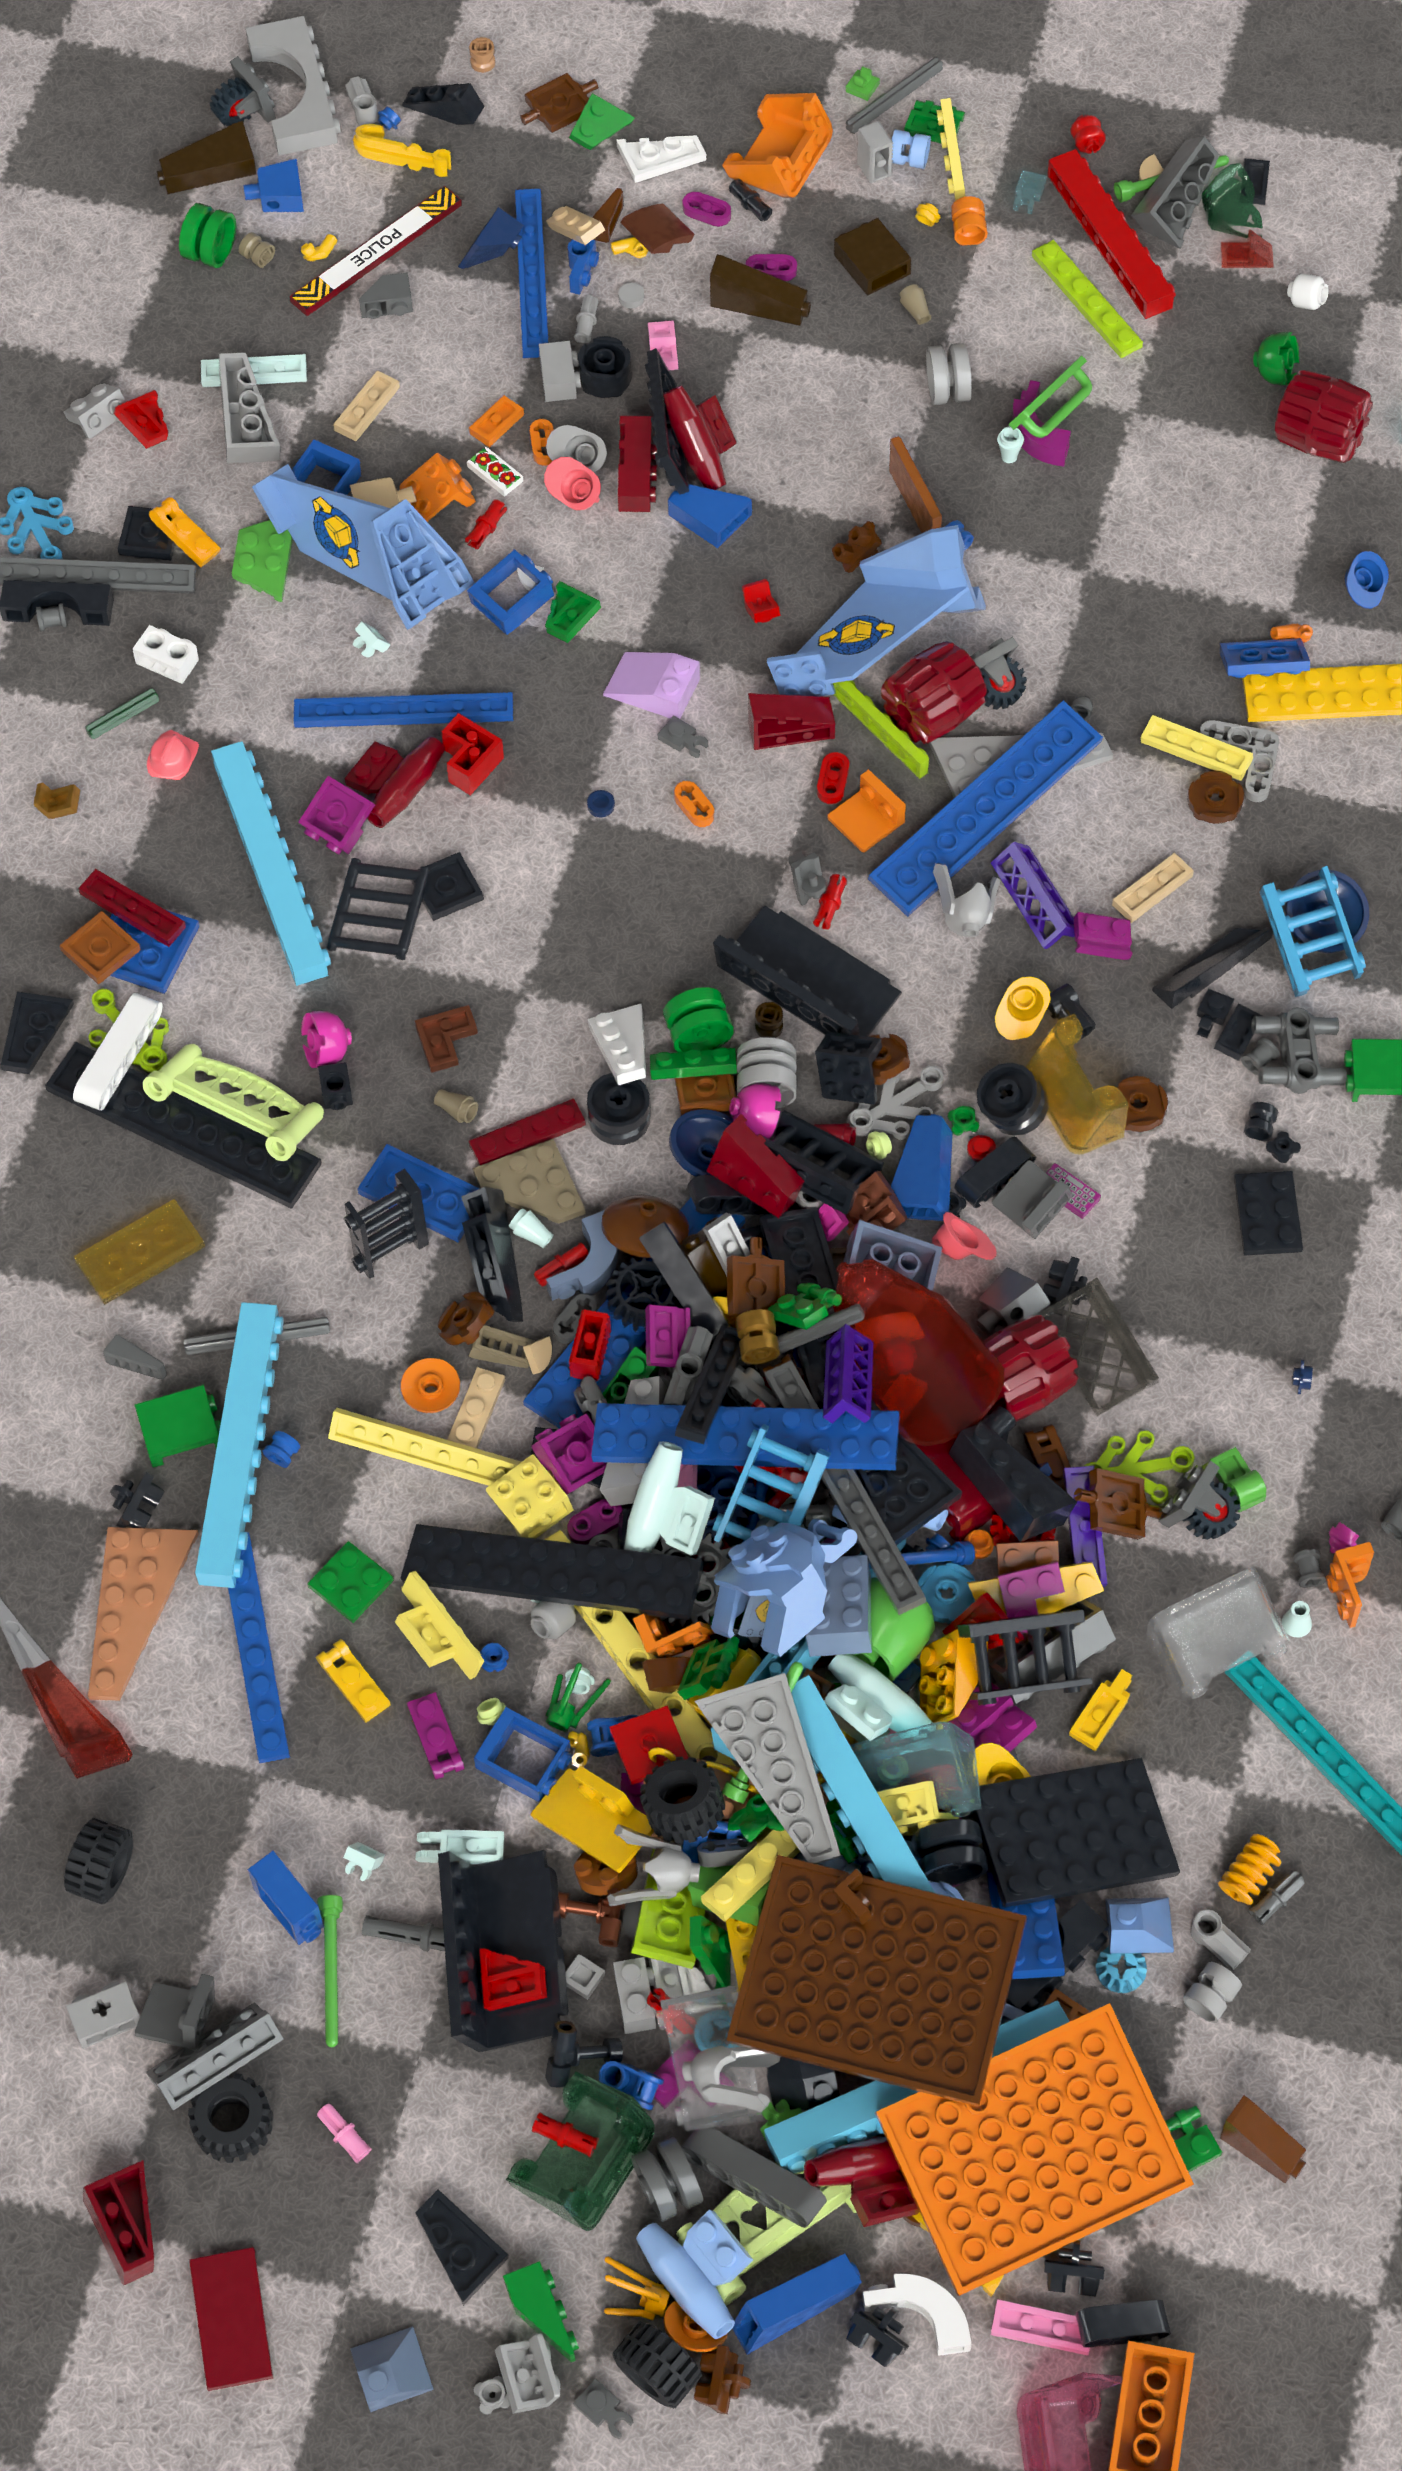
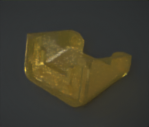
M1074 1013L1057 1021L1027 1063L1026 1068L1033 1073L1046 1090L1049 1103L1047 1116L1065 1147L1071 1153L1081 1155L1124 1137L1129 1104L1122 1092L1114 1086L1107 1085L1095 1090L1093 1089L1076 1060L1078 1053L1074 1048V1044L1080 1041L1083 1029Z

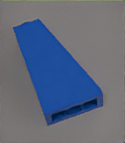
M916 1115L891 1184V1188L901 1203L908 1219L943 1221V1214L949 1212L953 1132L943 1117L939 1115Z
M843 2254L746 2301L734 2320L735 2324L732 2328L746 2354H750L854 2294L862 2282L859 2270L853 2262L849 2261L846 2254Z

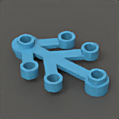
M26 487L12 489L7 495L10 508L6 516L0 518V534L10 535L14 532V522L20 512H22L24 520L16 536L9 538L7 542L10 553L15 555L21 554L25 549L24 544L28 535L32 531L42 550L41 559H63L61 550L51 545L42 527L57 530L61 534L67 535L74 530L72 519L68 516L55 519L36 514L32 509L33 507L46 510L49 514L56 516L64 510L62 500L58 497H52L48 500L34 497L33 492Z

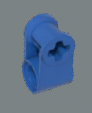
M630 1714L589 1721L587 1723V1730L591 1732L593 1745L590 1748L591 1755L602 1757L618 1753L609 1727L635 1718L638 1715Z
M616 2061L606 2062L599 2071V2081L605 2089L626 2098L627 2101L637 2106L653 2110L654 2105L652 2101L659 2085L664 2083L663 2078L631 2064ZM618 2070H620L622 2078L617 2084L615 2076Z

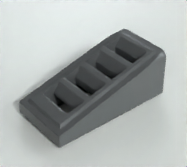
M115 1335L103 1351L106 1363L161 1380H164L167 1376L163 1362L120 1335Z

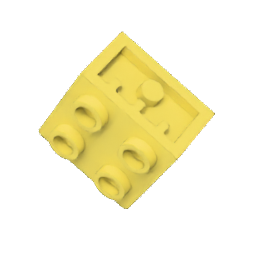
M530 1455L486 1488L487 1494L513 1525L518 1537L536 1539L574 1511L566 1493L534 1455Z
M925 1781L877 1792L903 1836H911L921 1828L931 1824L959 1819L958 1813L938 1812L933 1781Z

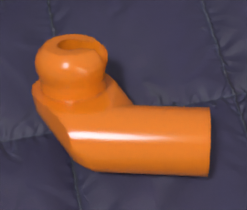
M1288 624L1272 627L1270 635L1273 640L1301 638L1302 642L1305 643L1313 635V629L1307 624Z

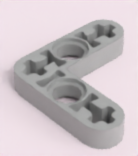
M1215 720L1204 722L1200 728L1201 734L1209 736L1210 730H1213L1215 735L1212 738L1253 753V760L1248 768L1244 794L1250 801H1264L1269 795L1278 752L1279 737L1277 734L1270 730ZM1224 732H1227L1226 740H1223ZM1242 735L1247 741L1238 744L1232 740V737ZM1252 737L1255 738L1254 745H1251ZM1264 740L1270 741L1268 747L1263 746ZM1258 762H1263L1269 766V769L1259 771L1254 765ZM1256 779L1262 780L1259 792H1254Z

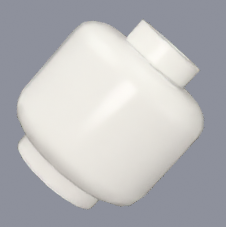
M1300 274L1294 281L1289 283L1287 294L1288 297H1291L1293 306L1316 310L1325 304L1327 300L1328 285L1325 284L1320 276Z

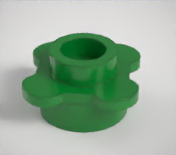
M960 1106L955 1110L949 1111L947 1118L952 1122V1132L954 1135L960 1136L963 1132L978 1131L979 1122L975 1120L974 1108Z

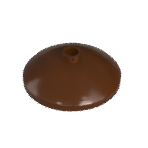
M637 1194L620 1198L608 1205L602 1215L601 1228L606 1239L621 1251L639 1257L651 1258L639 1237L664 1221L680 1245L689 1234V1224L685 1215L672 1203L656 1196Z

